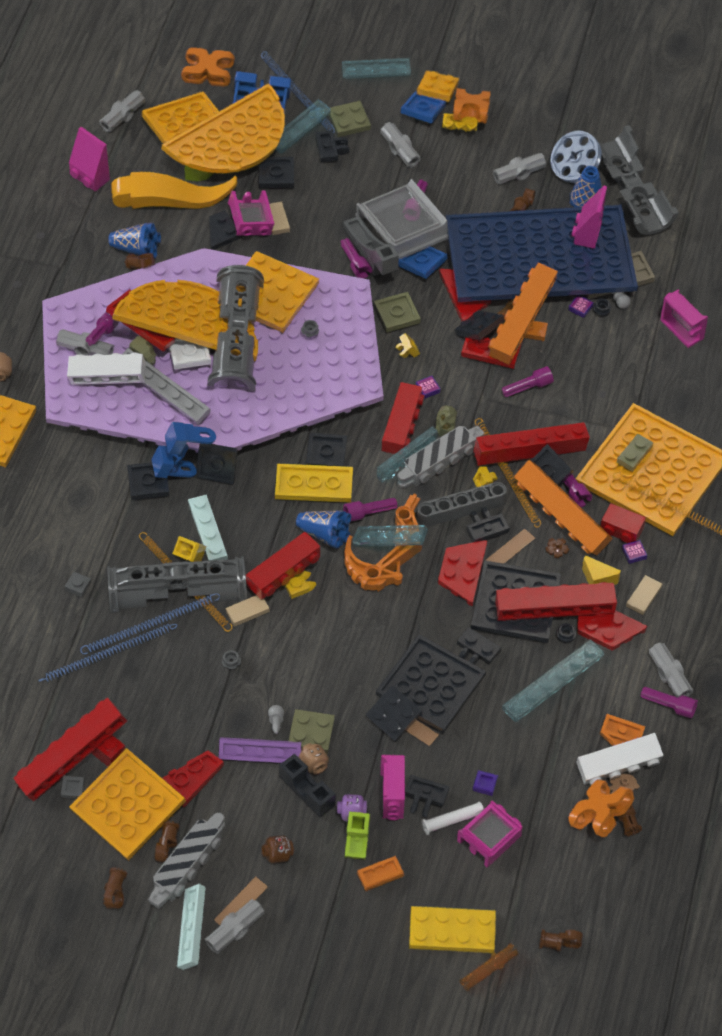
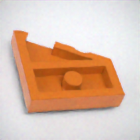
M607 714L600 735L612 746L642 737L645 726Z

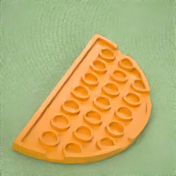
M268 83L163 143L161 149L181 164L205 172L231 173L254 167L274 152L282 138L285 115L284 109L279 102V96Z
M177 280V282L153 281L129 292L128 296L119 302L112 317L113 320L217 350L218 333L226 332L228 329V319L220 318L221 304H218L219 291L200 283ZM248 321L247 332L254 337L253 357L254 361H256L258 339H256L255 328L252 322ZM235 336V343H238L239 337ZM238 349L231 350L232 355L239 356L241 354Z

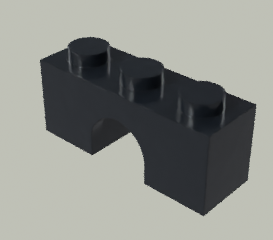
M295 753L279 765V777L320 818L336 806V794L323 781L316 783L309 774L308 766Z

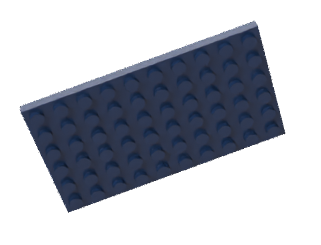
M622 205L604 206L602 224L595 248L574 244L575 237L572 236L573 227L578 225L575 223L577 213H581L582 207L446 215L447 234L458 302L515 299L516 295L520 296V289L524 281L527 282L529 280L528 274L531 268H535L538 263L558 271L556 281L548 296L637 291L638 284Z

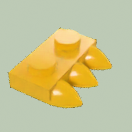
M444 113L442 128L477 131L478 119L465 117L461 121L453 120V114Z
M303 571L299 575L296 574L284 585L291 599L306 594L315 588L316 582L306 581L310 577L311 572Z

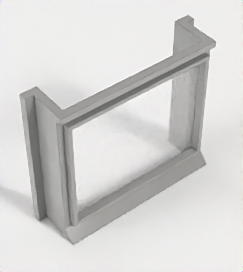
M412 179L405 186L362 204H356V217L360 216L361 219L366 217L388 244L391 243L399 255V260L448 239L447 219Z

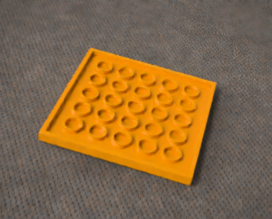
M633 403L575 479L578 483L584 484L594 494L619 507L646 517V522L674 536L686 520V516L694 509L722 470V450ZM639 434L652 441L653 447L632 472L618 464L617 458L634 437ZM636 484H637L636 489H637V488L639 487V485L641 484V486H640V488H639V491H640V492H638V490H635L634 487H635ZM651 493H652V497L655 495V499H656V500H654V498L651 499V496H650ZM664 499H665L664 504L668 501L667 506H666V505H663V503H662ZM680 507V512H682V510L684 509L683 514L687 511L686 516L682 515V513H679L678 510Z

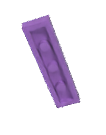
M220 737L219 758L227 760L283 763L294 753L298 757L301 753V742Z

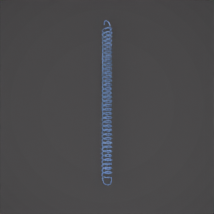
M268 64L274 72L277 71L273 66H270L272 64ZM297 93V98L301 100L302 97H300V95H298L299 93ZM310 100L307 103H303L308 108V110H313L311 109V107H309V105H307L309 102H311ZM312 105L314 106V108H316V110H318L316 113L312 114L317 118V120H319V122H324L325 120H327L325 123L321 124L326 128V130H331L327 129L329 128L327 127L328 124L325 125L327 122H329L328 119H326L324 115H321L323 116V118H325V120L320 121L322 119H320V117L316 115L320 111L319 109H317V107H315V105Z
M186 604V607L183 606V610H182V611H183L184 614H185L184 608L186 609V611H187V613H188L187 606L189 607V605H187V604ZM162 614V617H161V616L159 617V620H158V621H159L160 624H161L160 618L162 619V621H163V623H164V619H163V616L165 617L164 614ZM141 623V625L138 624V628H137V629H138L139 632H140L139 626L141 627L142 624L144 625V623ZM131 627V630L129 629L128 632L126 631V633L128 634L129 637H130L129 631H130L131 634L133 635V632H132V628H133V627ZM110 635V638L107 637L106 643H107L108 645H109L108 639L110 640L111 637L113 638L112 635Z
M153 629V632L150 631V632L153 634L154 638H155L154 631H155V632L157 633V635H158L157 629H156V630ZM136 636V639L133 638V639L136 641L137 645H138L137 638L139 639L140 643L142 644L141 639H140V636H139V637ZM112 646V649L109 648V649L112 651L113 655H114L113 648L115 649L116 653L118 654L117 649H116V646H115V647ZM84 658V660L81 659V662L79 661V663L81 664L82 668H83L82 661L84 662L85 666H87V665H86V662H85V659L87 660V658ZM53 670V674H52V675H53L54 679H55L54 672L56 673L57 670H56V671Z

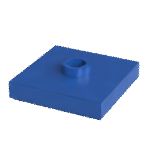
M415 91L401 107L400 113L432 123L445 108L446 102L419 95Z
M428 247L400 259L398 266L426 279L447 260V254Z

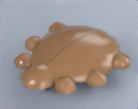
M621 774L620 777L610 780L612 786H609L610 791H612L611 793H614L620 787H627L632 789V791L639 788L636 779L630 774Z

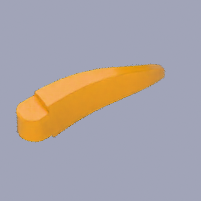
M132 172L130 176L119 177L113 180L111 183L113 203L121 208L131 206L132 209L150 206L190 209L206 208L217 204L229 195L237 186V177L234 176L229 181L217 186L204 187L165 174Z

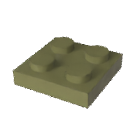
M361 101L328 108V115L338 137L371 130V124Z
M408 292L374 301V307L386 333L421 322V318Z
M295 709L289 741L301 742V749L309 743L319 744L328 754L335 715Z

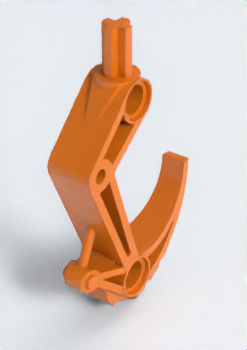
M416 494L410 495L405 505L396 510L395 525L397 527L396 542H398V545L376 565L363 562L355 557L351 550L353 536L349 535L344 551L345 567L353 582L356 584L360 583L362 589L377 590L379 592L387 585H400L403 580L400 566L422 550L423 535L414 512L420 501Z

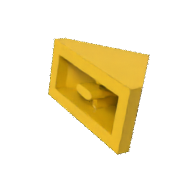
M179 536L172 554L191 562L202 561L207 546Z
M585 555L582 569L589 584H598L600 582L618 584L620 570Z

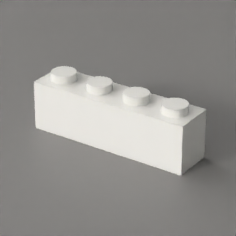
M119 353L112 355L94 354L91 356L78 354L69 356L67 377L71 385L145 383L146 361L143 354L139 353L123 355Z
M653 733L580 756L576 763L584 785L588 783L592 785L598 779L602 780L607 777L615 779L626 771L634 773L639 771L642 766H655L660 763L659 761L662 759L663 753L656 734Z

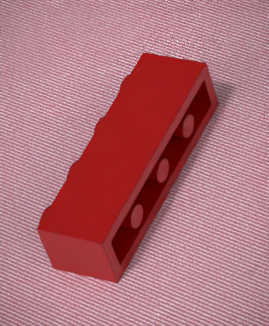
M400 383L382 439L383 452L404 456L405 450H409L411 443L409 437L410 434H414L416 426L414 421L419 419L420 409L418 408L419 405H423L425 395L422 394L421 386Z
M306 532L302 533L247 573L246 586L261 600L266 596H271L281 585H286L296 574H301L307 566L319 560L320 545Z

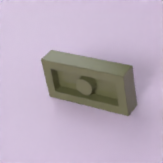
M637 434L617 458V463L633 472L651 450L653 442Z

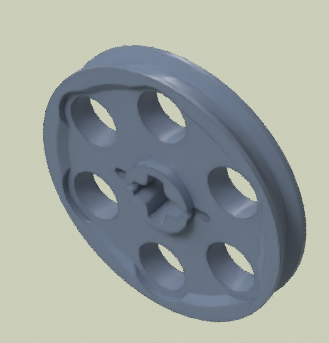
M573 131L564 135L555 144L551 153V167L554 173L569 183L577 182L581 175L579 173L581 167L594 166L598 168L601 161L600 144L591 134L584 131ZM588 138V143L582 146V140ZM572 140V145L566 148V142ZM591 151H595V156L592 159H589V153ZM564 155L563 160L557 163V157ZM570 168V174L564 176L563 173L565 169Z

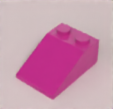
M80 127L69 160L70 174L93 191H97L110 180L107 146L97 137Z
M603 186L583 205L581 213H577L575 223L578 225L574 226L572 236L575 237V245L595 248L602 224L607 186Z

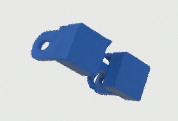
M236 72L233 103L260 89L257 88V74ZM270 76L269 84L279 96V102L284 109L285 115L287 98H290L291 79ZM264 80L260 81V88L264 86Z
M172 422L165 434L166 446L159 445L152 457L155 477H194L197 473L194 464L190 461L181 460L189 448L187 442L212 444L216 440L215 432L207 427ZM200 434H208L209 437H202ZM181 467H188L191 471L182 470Z

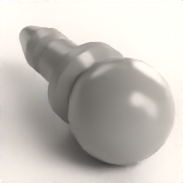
M624 292L612 293L614 295L613 300L616 301L619 308L625 309L629 307L631 302L629 296L625 295Z
M273 705L269 708L268 715L269 721L272 723V729L277 734L280 730V724L283 722L284 710L279 705Z

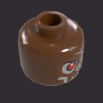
M285 835L270 836L266 839L265 844L262 845L263 857H266L268 862L272 864L287 862L294 854L293 842Z

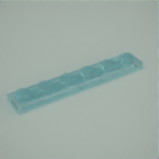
M590 639L503 704L502 710L516 723L604 656V652Z

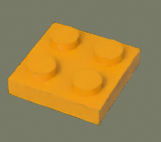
M426 71L417 88V94L450 102L459 84V78L439 74L434 71Z

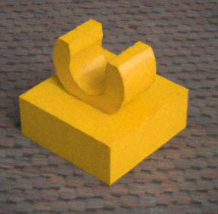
M406 333L400 336L402 343L396 345L399 351L404 349L400 356L406 358L409 354L414 358L418 356L420 352L414 340Z
M479 467L473 477L476 487L491 484L493 480L498 479L496 473H489L487 467Z

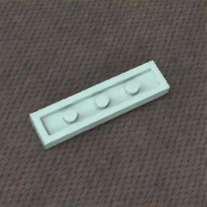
M207 495L188 499L202 545L207 546L205 550L207 560H228Z
M201 884L185 889L177 967L182 970L198 965L205 900V886Z

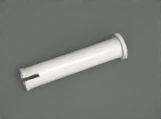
M477 802L476 804L429 820L422 819V827L425 834L429 835L430 832L473 818L481 813L484 808L481 802Z

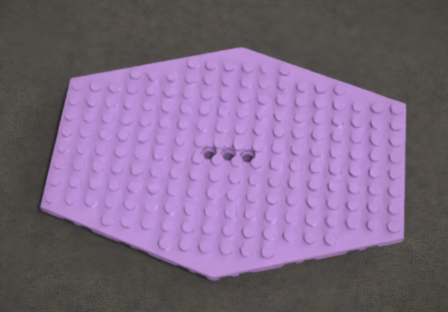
M200 249L156 263L155 265L153 264V266H148V268H141L43 300L47 423L66 427L71 425L77 426L81 430L86 431L87 429L97 430L98 433L121 438H137L141 442H144V440L156 442V445L166 446L165 434L171 423L182 422L212 429L216 434V440L212 444L241 450L243 446L255 445L279 437L281 433L296 431L298 427L310 426L331 419L334 415L344 411L348 413L353 408L365 407L383 401L370 280L290 265L319 278V284L284 333L260 322H252L255 328L256 339H258V354L253 368V377L256 380L255 391H249V387L241 382V380L228 378L216 382L214 386H207L208 376L212 373L213 356L217 352L215 349L208 348L211 364L174 370L169 348L163 352L150 343L157 355L155 364L152 366L210 408L211 412L199 425L143 383L71 385L67 377L69 356L78 354L72 349L57 345L58 333L62 329L80 335L84 332L91 333L97 326V320L106 312L109 304L129 289L132 291L141 285L153 281H192L219 291L220 282H216L218 271L230 265H246L251 257L210 249ZM313 320L318 324L319 333L316 336L306 337L301 332L305 321ZM119 321V324L111 333L104 334L99 340L114 345L113 354L119 353L122 355L129 348L130 342L140 335ZM200 434L202 437H209L208 434ZM187 442L189 445L188 449L196 450V453H198L200 443Z

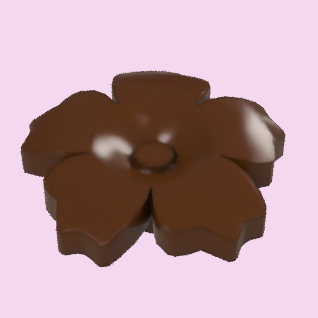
M551 538L545 550L549 555L554 554V558H560L563 554L568 553L569 548L565 545L566 540L564 538H558L557 541Z

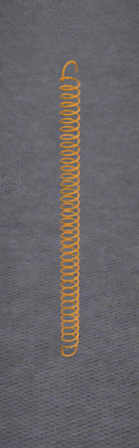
M506 463L503 464V465L500 464L501 470H502L503 466H505V465L508 466V464H506ZM510 480L509 484H511V487L515 492V490H517V487L514 485L512 486V483H510L512 481ZM521 499L520 503H522V506L526 511V509H528V506L525 504L523 505V502H521L523 500Z
M636 484L634 488H635V490H638V492H640V491H639V488H640L641 484L639 485V487H638L637 489H636V486H637V484ZM651 493V494H650L651 499L654 498V500H656V499H655V495L652 497V493ZM664 499L662 503H663V505H666V506H667L668 501L664 504V502H665V499ZM680 507L678 510L679 513H682V515L686 516L687 511L683 514L684 509L682 510V512H680ZM699 517L698 520H697L698 523H701V525H704V526H705L706 521L702 524L703 519L701 520V522H699V519H700V517Z
M212 611L210 614L211 616H213V618H215V614L217 612L219 613V611H216L215 613Z

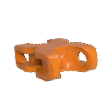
M189 48L187 50L186 60L194 66H185L181 74L183 81L201 84L207 79L209 84L213 86L229 85L230 74L223 68H231L233 66L235 57L231 52L216 50L209 55L207 50L202 48Z
M457 88L453 120L461 121L465 117H474L478 119V123H487L490 92L482 91L481 94L472 95L468 94L465 89Z
M601 779L594 781L587 790L589 800H581L576 804L569 815V823L571 827L583 829L586 825L593 822V829L596 835L601 837L608 836L616 826L614 816L625 814L633 803L634 794L632 789L620 787L610 794V788L606 781Z

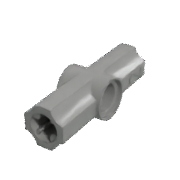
M136 90L122 102L120 100L116 101L111 111L100 120L103 130L111 132L121 122H128L133 117L134 111L145 103L142 93Z
M386 123L381 128V134L388 141L392 153L399 155L408 167L413 168L417 166L421 157L412 147L410 138L406 134L402 135L394 123Z
M542 153L524 159L516 157L510 161L509 165L493 170V176L497 184H502L515 178L524 180L531 172L546 167V161Z
M62 329L59 331L56 340L57 345L72 349L76 354L85 356L94 354L112 355L114 351V345L100 340L96 344L89 346L88 342H86V337L90 333L87 332L80 335Z
M657 643L650 648L649 654L658 667V674L664 683H668L676 697L681 695L688 697L691 695L693 689L684 676L683 667L679 660H674L664 643Z
M251 899L236 913L228 914L221 922V926L205 939V943L210 950L218 954L233 940H240L247 933L249 927L264 915L261 905L256 900Z

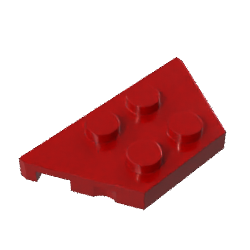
M439 269V275L461 321L469 319L473 316L474 312L485 309L491 304V300L458 302L453 270Z
M486 540L448 547L445 550L438 584L445 589H449L456 597L460 596L465 599L470 606H473L487 547Z
M616 610L615 613L578 615L577 634L611 651L620 647L621 644L631 641L635 635L645 633L647 629L646 625Z

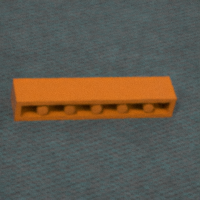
M538 263L535 268H531L528 274L529 280L527 282L524 281L522 284L520 296L516 295L512 303V310H508L505 315V323L499 325L496 339L492 338L488 348L491 349L489 356L510 365L552 289L558 271L541 263Z
M528 460L514 476L518 480L516 484L524 491L527 489L531 493L529 497L537 504L540 502L544 506L542 508L543 511L549 516L553 515L556 518L555 522L562 529L566 527L570 531L568 535L576 542L579 540L583 544L581 548L589 555L590 553L598 555L613 539L536 463Z

